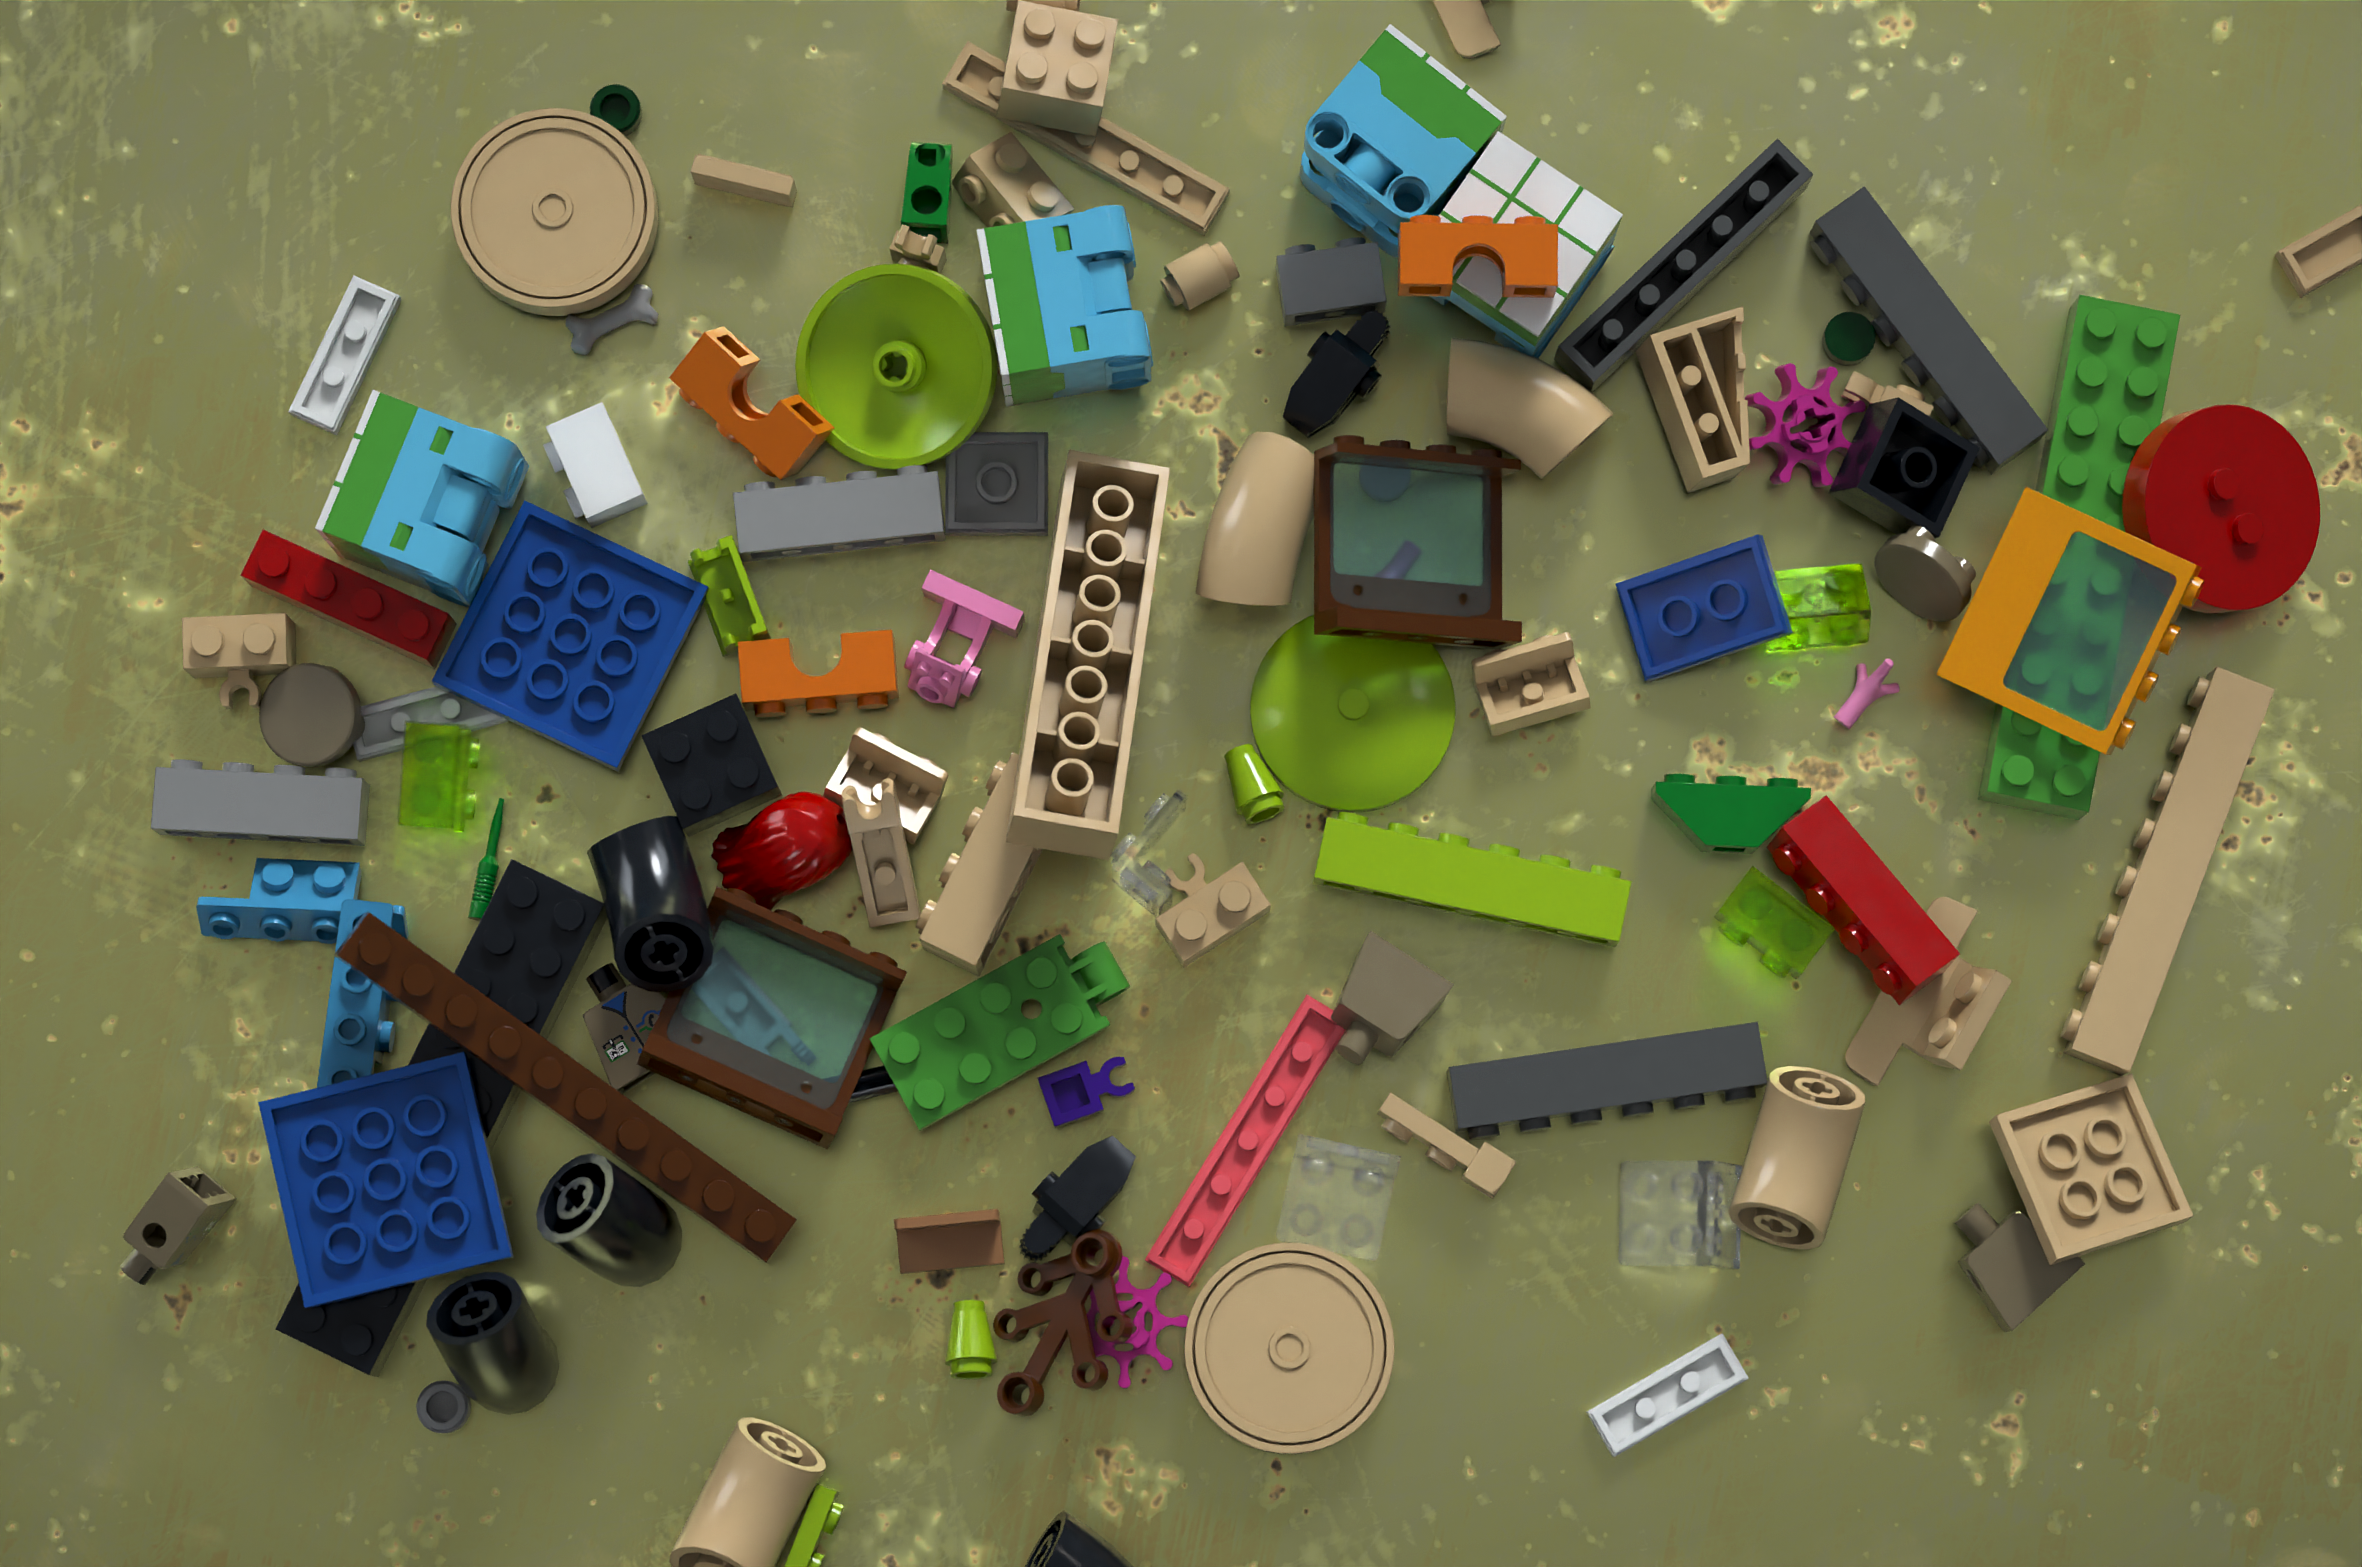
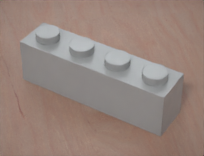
M923 465L902 467L897 469V475L877 477L875 471H857L847 474L846 481L826 483V478L823 476H809L796 479V486L775 488L774 482H754L746 484L744 486L745 491L733 493L738 549L743 562L946 541L938 471L928 472L927 466Z
M184 759L171 760V768L156 767L151 829L160 835L365 846L370 785L363 778H356V770L326 768L325 776L305 775L304 767L275 765L274 773L254 772V765L239 762H224L222 770L202 769V762Z

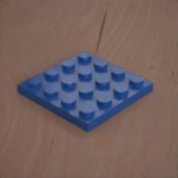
M524 500L432 682L435 686L619 772L706 600L709 587Z
M461 1052L258 1102L304 1308L309 1309L514 1258L467 1053Z

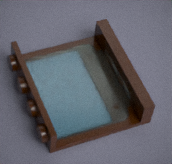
M1355 435L1334 437L1333 444L1315 450L1314 634L1485 649H1501L1522 642V622L1502 620V477L1521 470V460L1502 458V451L1495 449L1473 450L1471 455L1456 453V446L1444 444L1430 445L1425 450L1411 449V443L1405 440H1386L1380 442V446L1364 444V437Z
M716 887L707 908L714 944L712 964L704 976L689 987L669 992L641 1051L637 1065L828 1150L873 1048L869 1038L879 1034L907 971L898 968V963L885 954L879 952L867 954L851 947L850 941L838 933L827 930L820 933L804 926L802 919L789 911L776 909L773 912L755 904L756 900L754 897L742 890L728 888L726 891Z

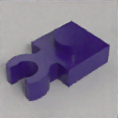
M1113 1057L1107 1060L1102 1065L1100 1072L1092 1075L1087 1061H1083L1037 1078L1055 1128L1104 1111L1100 1096L1108 1094L1112 1097L1122 1098L1130 1095L1135 1090L1133 1082L1124 1086H1115L1109 1079L1112 1070L1126 1065L1124 1057Z

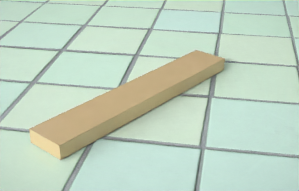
M967 41L943 81V89L1205 236L1230 194L1229 188L1103 117H1100L1096 137L996 117L1006 63Z

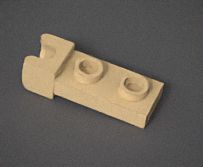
M889 778L882 781L881 800L874 805H866L861 802L856 788L852 785L846 786L842 791L843 810L848 833L851 838L870 928L919 919L921 914L900 816L895 783Z
M1392 1093L1388 1095L1377 1113L1386 1119L1381 1127L1405 1143H1408L1411 1137L1429 1147L1425 1154L1428 1158L1449 1171H1452L1455 1165L1465 1170L1461 1180L1492 1199L1516 1164V1161L1487 1142H1484L1480 1149L1476 1148Z

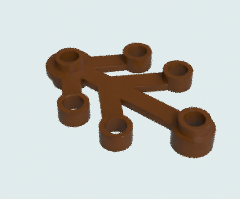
M1099 1229L1088 1231L1076 1239L1072 1246L1071 1254L1042 1264L1035 1262L1027 1263L1019 1271V1287L1024 1292L1035 1296L1047 1294L1051 1290L1054 1281L1071 1276L1074 1277L1064 1294L1018 1310L1003 1309L996 1315L993 1323L996 1335L1001 1339L1011 1342L1021 1341L1026 1337L1029 1329L1049 1322L1023 1373L1013 1372L1006 1375L998 1386L997 1399L1002 1409L1006 1412L1019 1416H1030L1041 1407L1044 1401L1042 1383L1067 1336H1069L1074 1360L1072 1369L1074 1383L1081 1388L1095 1391L1102 1388L1107 1382L1108 1368L1104 1362L1096 1359L1084 1304L1093 1289L1100 1313L1096 1328L1101 1339L1114 1344H1122L1130 1338L1133 1331V1323L1128 1315L1120 1312L1113 1275L1119 1269L1122 1261V1248L1120 1242L1113 1234ZM1103 1248L1102 1260L1096 1265L1095 1254L1099 1249ZM1039 1271L1041 1275L1040 1282L1033 1288L1031 1285L1032 1275ZM1012 1317H1015L1016 1327L1009 1334L1007 1332V1323ZM1118 1319L1120 1322L1119 1331L1112 1336L1110 1334V1325L1113 1320ZM1093 1365L1095 1375L1087 1383L1085 1372L1089 1366ZM1029 1387L1028 1400L1023 1404L1021 1400L1022 1392L1025 1388Z

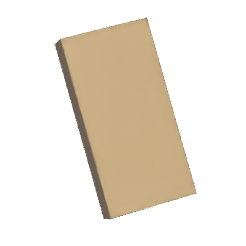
M702 154L695 155L691 174L695 185L793 208L797 189L792 176Z
M2362 204L2284 247L2275 254L2276 259L2300 298L2362 264Z

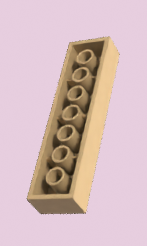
M1069 450L1060 483L1006 836L1007 843L1110 860L1119 831L1170 468Z

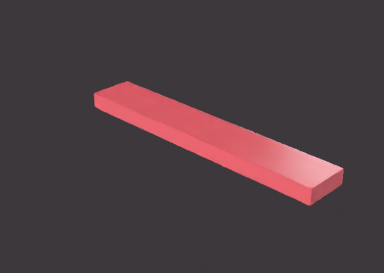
M1309 995L1305 996L1145 1258L1146 1262L1162 1272L1168 1273L1172 1278L1188 1288L1190 1287L1345 1033L1346 1029L1331 1019L1332 1009Z

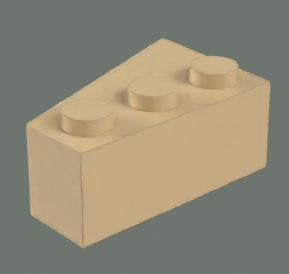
M1743 306L1652 334L1635 351L1688 493L1733 479L1750 464L1748 402L1744 397L1743 371L1746 369V355L1742 350L1741 324L1744 322Z

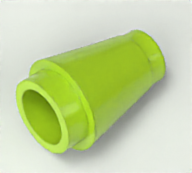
M1252 744L1235 747L1224 755L1236 813L1243 815L1247 824L1264 822L1284 810L1281 800L1284 792L1255 752Z
M980 1300L957 1301L953 1303L954 1313L952 1314L945 1364L950 1366L952 1378L981 1379L992 1376V1364L997 1363V1358L985 1312V1302Z

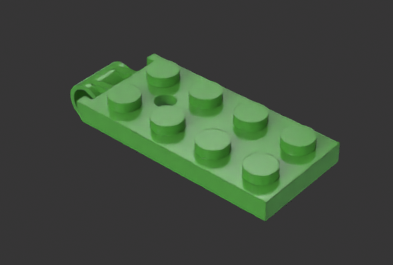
M1059 934L869 1038L920 1131L1110 1026L1106 1016L1102 1017L1096 1006L1123 993L1130 988V985L1105 941L1086 949L1070 959L1063 947L1065 942ZM1030 999L1038 1001L1042 1007L1040 1015L1034 1019L1026 1018L1021 1012L1023 1003Z

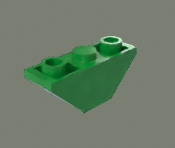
M1666 774L1664 775V782H1655L1651 788V799L1701 852L1753 854L1810 800L1811 788L1798 787V780L1791 778L1767 779V786L1746 785L1747 778L1740 776L1716 777L1715 784L1695 783L1694 775Z

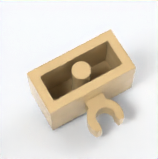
M286 613L182 618L183 669L193 678L228 677L222 684L219 692L220 702L226 709L233 708V693L240 688L248 689L249 705L253 708H259L262 693L259 686L253 681V676L278 675L283 670L296 665V628L294 621Z
M1193 853L1188 856V861L1195 870V874L1190 880H1179L1171 868L1165 871L1169 886L1177 892L1185 893L1187 898L1156 917L1155 924L1183 968L1270 912L1271 904L1243 862L1209 884H1206L1204 881L1205 869L1203 862Z

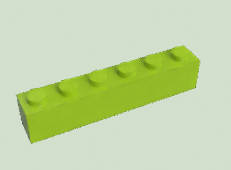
M1338 812L1337 819L1326 818L1313 884L1616 947L1620 941L1632 882L1620 879V870L1591 865L1590 872L1570 868L1571 861L1568 859L1545 854L1540 855L1539 861L1519 857V849L1500 844H1490L1489 851L1468 847L1470 841L1468 838L1447 833H1439L1438 840L1418 836V828L1401 823L1390 822L1388 829L1368 826L1369 818L1349 812Z

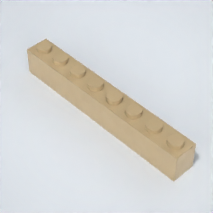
M2220 667L2214 668L2207 674L2206 678L2198 676L2187 702V705L2195 708L2188 726L2181 723L2173 737L2169 752L2177 754L2170 773L2163 770L2154 787L2151 799L2158 801L2157 808L2152 820L2144 818L2135 837L2133 846L2141 850L2134 868L2127 865L2119 879L2115 894L2122 896V900L2116 915L2108 913L2100 929L2097 942L2104 944L2098 963L2090 961L2082 976L2079 989L2085 991L2086 994L2080 1010L2072 1008L2063 1026L2061 1037L2068 1040L2063 1053L2120 1076L2131 1071L2275 689Z

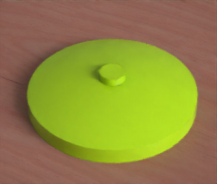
M883 264L867 267L844 277L830 287L815 303L806 318L798 340L795 361L796 381L799 395L835 427L826 441L843 455L862 464L883 469H899L913 465L924 466L936 462L959 449L976 432L990 408L997 382V353L992 332L985 316L970 295L959 285L942 274L924 267L907 264Z
M1311 615L1284 632L1263 658L1256 673L1251 693L1250 721L1252 733L1259 754L1267 768L1286 789L1310 804L1332 811H1374L1388 807L1410 796L1438 768L1445 756L1454 729V688L1447 667L1432 644L1315 635L1314 615Z

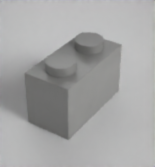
M1354 237L1337 241L1335 243L1336 248L1315 250L1314 245L1303 244L1285 249V255H1278L1276 257V274L1284 326L1363 316L1365 312L1368 313L1371 310L1385 313L1386 294L1378 242L1366 243L1365 238Z

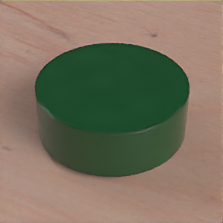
M612 84L601 88L595 93L590 104V115L600 118L612 125L624 136H627L639 126L642 118V108L638 97L630 88L619 84Z
M1840 313L1830 320L1823 333L1824 350L1833 361L1839 364H1858L1868 357L1874 347L1876 338L1874 327L1865 316L1859 313Z

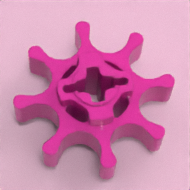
M1788 363L1778 366L1775 369V374L1781 382L1782 391L1777 401L1769 400L1761 392L1749 394L1745 397L1748 406L1760 410L1766 420L1765 431L1762 435L1749 438L1750 451L1759 449L1766 444L1776 451L1778 465L1770 476L1771 483L1775 485L1789 482L1792 469L1798 462L1805 464L1809 468L1814 487L1819 488L1831 485L1833 478L1827 470V456L1832 450L1838 451L1844 457L1846 456L1851 443L1845 439L1842 433L1843 420L1848 415L1863 412L1866 405L1862 400H1858L1841 407L1832 401L1829 389L1832 381L1838 375L1835 367L1818 370L1815 384L1811 389H1807L1798 382L1794 364ZM1817 418L1818 420L1817 424L1809 426L1803 432H1790L1791 427L1799 425L1805 419Z
M1122 1256L1119 1278L1115 1284L1116 1293L1131 1294L1133 1298L1129 1301H1118L1120 1312L1125 1314L1131 1309L1133 1310L1138 1304L1141 1303L1143 1305L1132 1321L1137 1327L1135 1333L1126 1342L1122 1343L1132 1344L1134 1346L1133 1350L1117 1351L1115 1346L1118 1344L1104 1341L1099 1337L1095 1325L1099 1309L1093 1289L1089 1294L1091 1307L1087 1313V1319L1096 1358L1108 1355L1117 1360L1121 1370L1118 1385L1126 1389L1131 1386L1129 1366L1137 1356L1151 1355L1165 1371L1173 1367L1172 1360L1162 1355L1158 1350L1157 1336L1161 1330L1169 1326L1186 1328L1189 1318L1186 1315L1173 1318L1165 1317L1157 1309V1295L1162 1289L1172 1283V1278L1168 1273H1162L1156 1284L1151 1288L1137 1289L1128 1280L1127 1273L1130 1261L1127 1257ZM1147 1313L1152 1314L1153 1325L1151 1331H1146L1145 1317ZM1114 1320L1112 1321V1323H1111V1325H1110V1333L1112 1332L1111 1329H1112V1328L1114 1327V1325H1115V1321H1114Z

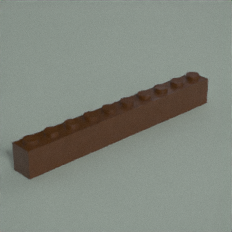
M370 912L364 913L334 954L335 957L758 1260L767 1262L797 1219Z

